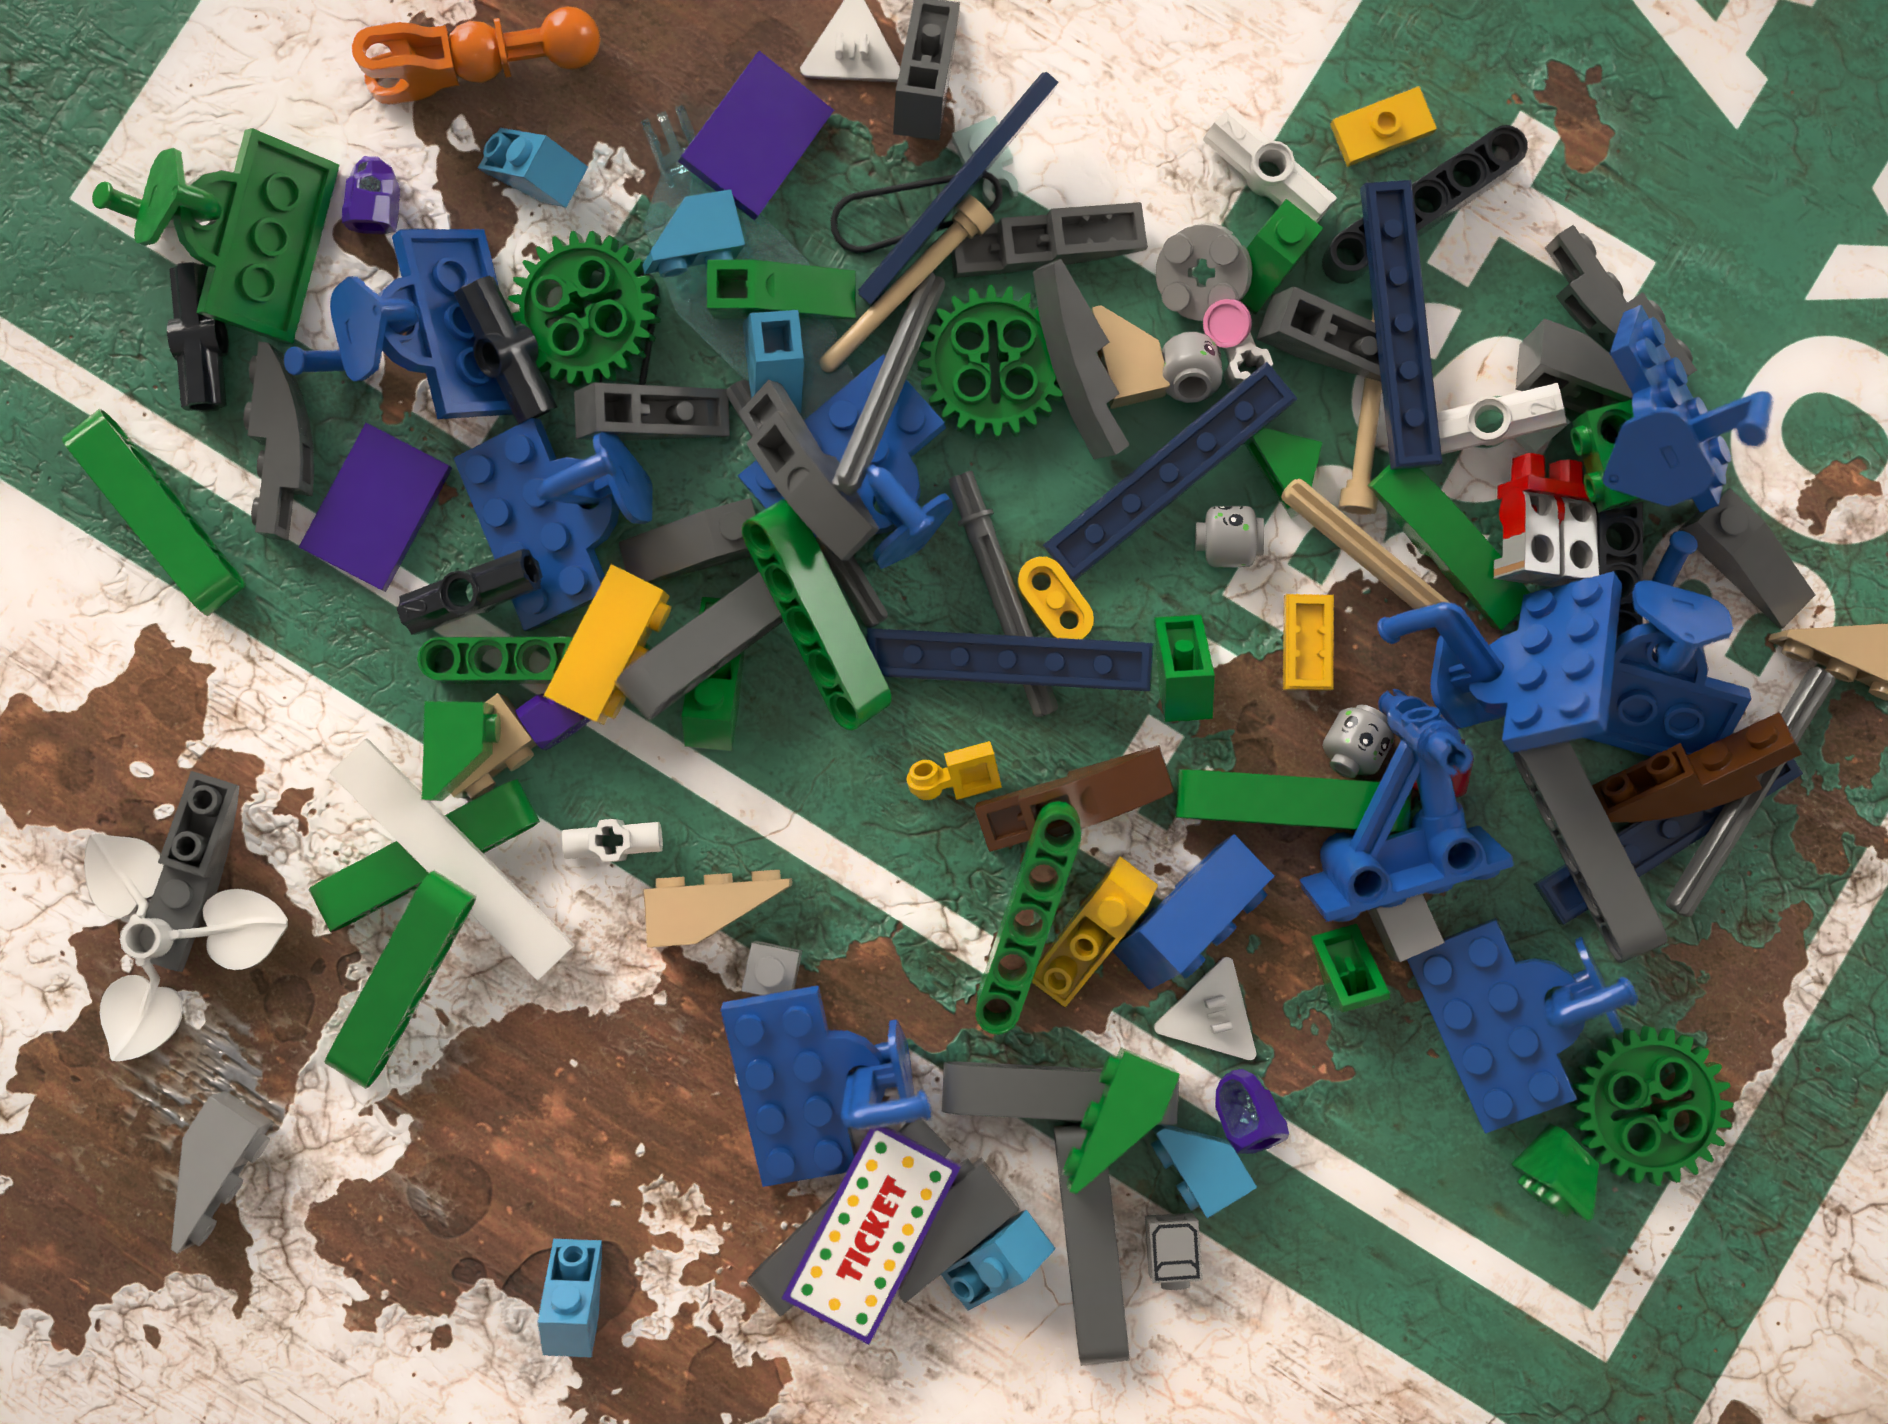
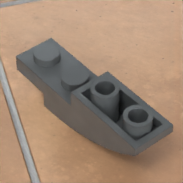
M1574 224L1559 233L1545 247L1569 283L1556 295L1557 299L1584 331L1609 353L1623 312L1642 305L1649 318L1655 317L1660 323L1665 335L1664 346L1671 359L1677 357L1681 361L1687 377L1697 371L1692 363L1693 357L1689 348L1683 341L1675 339L1665 324V315L1659 305L1652 300H1648L1643 292L1627 302L1623 297V287L1618 278L1611 272L1605 271L1596 258L1597 252L1593 242L1587 235L1579 233Z
M259 342L257 356L254 355L251 358L249 366L250 381L254 384L252 401L247 402L243 416L244 427L248 430L247 436L265 445V450L260 451L257 459V474L261 479L259 497H256L252 503L251 519L253 525L256 526V533L269 539L289 541L294 495L313 496V440L303 395L295 376L289 374L284 366V355L271 344Z
M768 380L739 411L741 418L753 436L746 444L771 482L805 524L841 560L848 561L879 530V527L857 492L849 496L843 491L834 488L833 478L840 464L837 458L822 452L782 384Z
M194 771L190 772L158 863L164 866L145 919H161L168 923L172 930L199 928V926L206 927L203 907L206 901L217 893L235 822L239 785ZM195 937L175 939L172 947L166 954L161 957L151 958L150 962L170 970L183 972Z

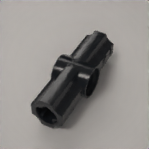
M195 262L179 263L177 266L169 268L174 318L168 321L167 338L172 356L178 365L181 408L186 411H218L222 407H227L222 358L228 354L229 349L226 325L224 322L196 313L208 266Z
M489 275L477 279L454 292L476 337L473 346L476 363L486 376L496 378L518 424L531 418H538L556 409L557 405L535 362L539 353L536 338L526 325L516 324L494 277Z
M521 549L466 571L450 572L440 581L399 596L397 611L401 623L408 628L411 635H418L472 614L488 613L496 605L541 589L543 575L538 561L534 559L528 549ZM469 583L473 588V596L470 602L466 593Z

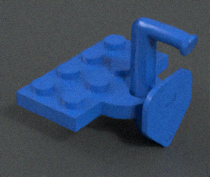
M484 229L398 230L392 236L401 278L395 279L377 294L360 278L347 277L332 292L330 312L339 350L304 351L294 346L290 347L284 355V366L288 373L292 375H300L302 372L345 371L351 380L364 381L379 369L383 351L392 362L404 369L426 373L437 419L514 415L496 378L486 376L478 367L473 351L476 337L454 295V292L461 287L489 275L494 277L498 285Z
M1642 305L1623 312L1610 351V355L1633 393L1632 408L1634 418L1626 421L1620 429L1603 474V483L1610 489L1664 506H1672L1692 498L1701 513L1719 506L1722 488L1726 484L1725 475L1727 465L1731 462V454L1725 440L1719 435L1736 429L1737 438L1744 445L1749 447L1763 445L1767 440V430L1770 425L1774 399L1769 391L1762 390L1708 412L1700 397L1693 398L1686 386L1688 381L1687 374L1681 361L1677 357L1671 359L1664 346L1665 335L1660 323L1655 317L1649 318Z
M884 354L804 420L822 452L836 457L839 463L842 460L886 357ZM905 380L872 462L866 469L867 474L862 486L857 490L858 495L879 527L875 534L892 531L873 553V559L880 569L920 551L953 509L952 500L947 494L935 497L922 508L917 504L921 493L919 473L911 457L945 430L946 426L945 422L907 380ZM757 460L738 475L740 481L764 509L784 499ZM876 501L879 506L881 514L875 510Z
M531 418L454 457L494 559L521 549H528L539 563L543 575L541 589L512 599L524 631H534L592 603L605 577L594 549L611 535L618 522L619 509L632 523L646 524L652 521L653 486L651 479L617 435L607 432L596 434L593 437L596 455L585 460L570 457L557 459L541 419ZM587 505H589V506H591V505H597V506H596L595 508H593V509H590L589 507H587Z
M1676 531L1671 534L1670 544L1651 581H1639L1632 591L1636 612L1650 623L1636 625L1619 635L1616 639L1606 733L1583 738L1651 757L1681 743L1689 755L1733 734L1751 701L1749 688L1707 677L1709 670L1703 646L1729 638L1733 632V624L1730 612L1719 601L1706 595L1673 587L1687 557L1693 554L1698 547L1695 537L1686 531Z
M1614 571L1523 595L1518 630L1500 637L1490 645H1488L1466 612L1454 603L1440 602L1403 612L1391 618L1383 617L1378 621V632L1381 638L1389 644H1396L1401 636L1436 627L1441 635L1437 640L1431 674V693L1436 708L1440 710L1444 719L1456 729L1505 717L1502 741L1511 753L1606 733L1622 583Z
M1497 918L1443 938V944L1407 959L1485 1134L1577 1100V1095L1558 1053L1573 1045L1584 1029L1586 1020L1605 1013L1615 1033L1624 1032L1616 1009L1627 1004L1634 1006L1638 1002L1633 986L1625 977L1619 978L1617 984L1606 987L1583 937L1575 939V943L1586 969L1575 974L1552 961L1533 958L1516 962ZM1552 988V991L1548 995H1546L1548 990Z
M819 985L723 1002L721 1014L763 1187L846 1173L856 1155L851 1127L856 1130H864L905 1122L912 1123L922 1118L929 1121L932 1118L930 1104L925 1092L920 1090L917 1096L914 1094L909 1046L898 1019L889 1021L888 1042L873 1045L865 1037L848 1030L828 1029ZM897 1087L900 1100L881 1103L886 1089Z

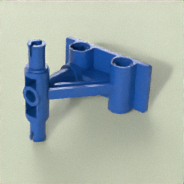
M1392 689L1393 695L1388 690L1380 696L1378 708L1387 716L1390 730L1401 741L1354 836L1343 832L1328 837L1320 850L1323 872L1300 879L1302 890L1326 921H1349L1359 916L1362 911L1379 906L1384 908L1396 907L1403 904L1409 897L1423 893H1443L1450 890L1453 884L1470 879H1490L1497 876L1500 870L1514 866L1512 855L1481 826L1467 828L1463 807L1460 803L1456 802L1451 775H1457V772L1453 766L1457 767L1461 773H1464L1472 763V752L1464 743H1461V736L1458 730L1441 717L1438 708L1430 707L1420 698L1407 696L1398 689ZM1415 781H1417L1422 809L1413 817L1411 829L1389 835Z

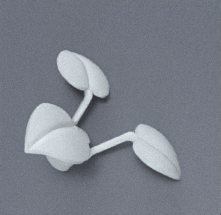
M94 833L88 837L84 857L85 879L89 895L101 912L113 918L127 917L139 906L137 913L131 916L130 922L123 928L120 943L124 952L136 958V965L142 966L150 978L149 982L140 975L124 976L111 983L101 1000L100 1020L108 1042L110 1058L112 1061H124L146 1055L163 1045L176 1032L182 1019L183 1005L181 996L172 988L158 987L160 976L150 962L151 958L161 957L166 954L172 947L175 939L208 936L207 952L214 962L227 969H247L259 964L271 953L288 928V919L281 908L271 899L257 892L245 889L224 890L209 898L203 907V917L207 927L172 930L170 925L161 919H145L149 908L146 898L153 897L164 866L158 863L161 855L160 852L148 842L137 838Z

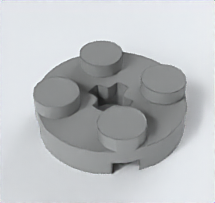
M1214 223L1194 224L1166 240L1163 249L1159 253L1155 272L1158 290L1162 295L1164 305L1168 309L1176 311L1188 319L1203 321L1207 309L1213 303L1223 299L1240 301L1245 296L1252 279L1250 254L1246 247L1241 245L1239 240L1226 227ZM1199 259H1206L1207 267L1215 269V277L1208 278L1206 285L1200 284L1198 278L1192 274V268L1199 265Z

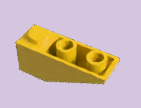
M1119 856L1039 961L1032 983L1066 1007L1146 910L1158 884Z

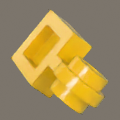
M990 741L944 753L947 768L942 769L931 760L918 761L911 766L907 775V784L910 792L921 800H932L938 797L943 789L953 787L956 800L1002 788Z

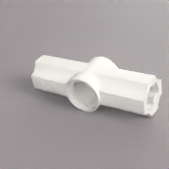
M1232 106L1217 118L1204 135L1203 141L1246 178L1247 185L1252 192L1259 196L1269 197L1279 207L1287 199L1318 223L1335 203L1337 197L1295 162L1293 153L1287 145L1279 141H1271ZM1265 161L1272 162L1277 165L1281 174L1275 177L1267 176L1260 170L1259 163Z
M1558 383L1498 398L1483 397L1473 404L1437 412L1441 454L1480 445H1497L1505 439L1567 425ZM1487 410H1495L1503 415L1504 418L1502 426L1493 433L1482 432L1476 427L1478 417Z

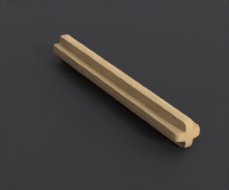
M1294 479L1285 488L1281 497L1287 505L1413 609L1440 602L1450 603L1305 481Z

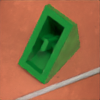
M1263 428L1249 439L1245 445L1290 519L1299 514L1282 500L1281 495L1294 479H1302L1312 487L1322 442Z
M1357 923L1311 936L1313 949L1331 1008L1346 1012L1390 999V992Z

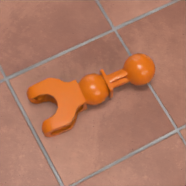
M561 7L552 11L544 19L541 28L503 33L500 18L494 19L495 28L484 22L468 21L458 25L450 35L446 25L423 27L413 23L396 22L371 26L360 30L356 34L352 43V54L356 64L365 74V83L372 97L383 104H396L422 100L435 94L440 89L458 86V76L468 82L484 83L495 78L503 69L506 78L512 77L509 62L547 57L553 64L561 68H582L595 58L600 47V33L596 22L588 13L575 7ZM376 43L387 46L391 51L371 59L366 56L367 49ZM379 78L399 79L396 85L391 88H384L378 85Z

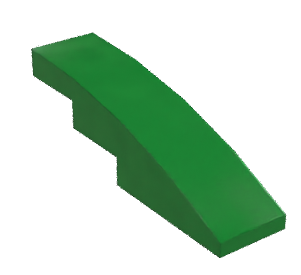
M1389 464L1368 484V487L1374 492L1378 500L1417 550L1434 561L1456 591L1465 593L1492 628L1502 630L1521 612L1523 595L1529 594V590L1523 583L1494 579V560L1502 557L1475 525L1420 468L1391 470Z

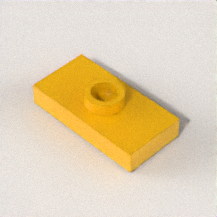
M1420 86L1337 117L1330 124L1347 167L1432 135L1437 129Z
M1285 594L1283 596V690L1331 691L1333 690L1334 595Z

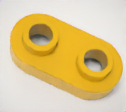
M1035 557L1027 561L1019 572L1018 589L1052 638L1084 639L1093 626V611L1058 562L1049 557ZM1036 575H1045L1050 581V586L1044 591H1039L1034 588L1032 579ZM1067 612L1073 613L1078 620L1077 626L1073 629L1064 628L1060 623V616Z

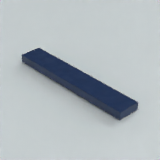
M1047 71L1045 73L1042 72L858 289L859 296L870 306L883 295L955 210V207L967 196L1056 91L1059 82Z
M1411 180L1364 183L1360 188L1390 467L1391 470L1438 466L1442 464L1412 182Z
M1268 362L1264 363L1043 546L1053 559L1060 564L1072 582H1075L1298 400L1270 364Z
M867 628L866 642L884 677L1151 691L1154 643Z
M1794 759L1785 763L1765 797L1803 774ZM1725 804L1684 816L1631 822L1616 831L1638 877L1707 835ZM1566 864L1534 883V886L1559 924L1564 925L1588 910Z

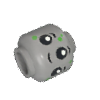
M1184 332L1173 336L1165 343L1161 351L1164 359L1163 377L1170 384V387L1165 390L1169 396L1175 400L1190 403L1208 399L1217 392L1222 383L1221 352L1208 335L1199 332Z
M1213 506L1208 509L1205 522L1196 523V551H1205L1206 561L1211 567H1250L1254 563L1256 556H1263L1264 518H1256L1255 511L1249 506Z
M1357 705L1356 708L1351 707L1339 712L1322 746L1325 754L1331 760L1330 767L1335 772L1347 778H1355L1356 775L1368 776L1375 774L1384 761L1395 738L1388 726L1386 715L1371 706Z

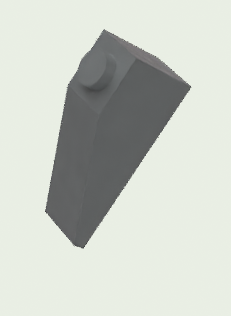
M914 0L896 87L893 134L939 141L946 106L960 2Z
M1295 286L1271 296L1257 340L1295 357L1381 382L1375 322Z
M1544 318L1519 344L1516 390L1523 392L1558 383L1563 407L1581 414L1593 409L1632 400L1633 393L1612 356L1587 334Z
M593 383L574 392L576 439L593 440V437L600 432L617 435L621 441L730 436L727 389Z
M1731 488L1721 493L1719 506L1701 513L1697 510L1678 530L1686 531L1693 535L1698 543L1697 550L1779 629H1783L1815 596V593L1766 522Z
M748 498L707 509L618 542L626 572L651 584L752 557L742 536V525L746 520L758 514L753 500Z
M982 1157L973 1164L969 1159L960 1163L961 1168L899 1286V1297L904 1303L909 1301L1019 1211L1018 1202Z

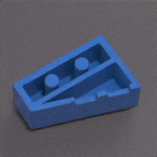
M1233 834L1213 848L1175 885L1176 888L1156 908L1152 907L1142 917L1144 920L1130 935L1121 939L1112 952L1148 990L1178 975L1186 979L1206 960L1201 952L1211 942L1218 946L1237 928L1232 920L1242 910L1246 914L1250 913L1266 898L1268 894L1263 888L1274 875Z

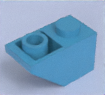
M499 128L498 132L489 138L484 147V158L478 167L484 173L542 203L564 208L569 204L588 169L587 165L546 135Z
M732 190L686 196L643 263L644 274L659 272L660 277H674L684 274L688 271V267L705 264L707 269V260L736 259L744 248L745 241Z
M798 310L750 313L742 324L751 398L768 380H772L782 384L800 414L802 410L804 356Z
M1156 1125L1152 1129L1158 1139L1152 1142L1151 1146L1165 1169L1174 1164L1183 1179L1176 1187L1191 1211L1199 1207L1204 1215L1209 1218L1257 1188L1234 1148L1226 1139L1171 1125Z
M1024 1210L1006 1220L946 1269L941 1276L950 1286L954 1296L969 1311L1024 1283L1056 1248L1029 1212Z
M553 1239L537 1321L543 1356L592 1357L599 1317L602 1240Z

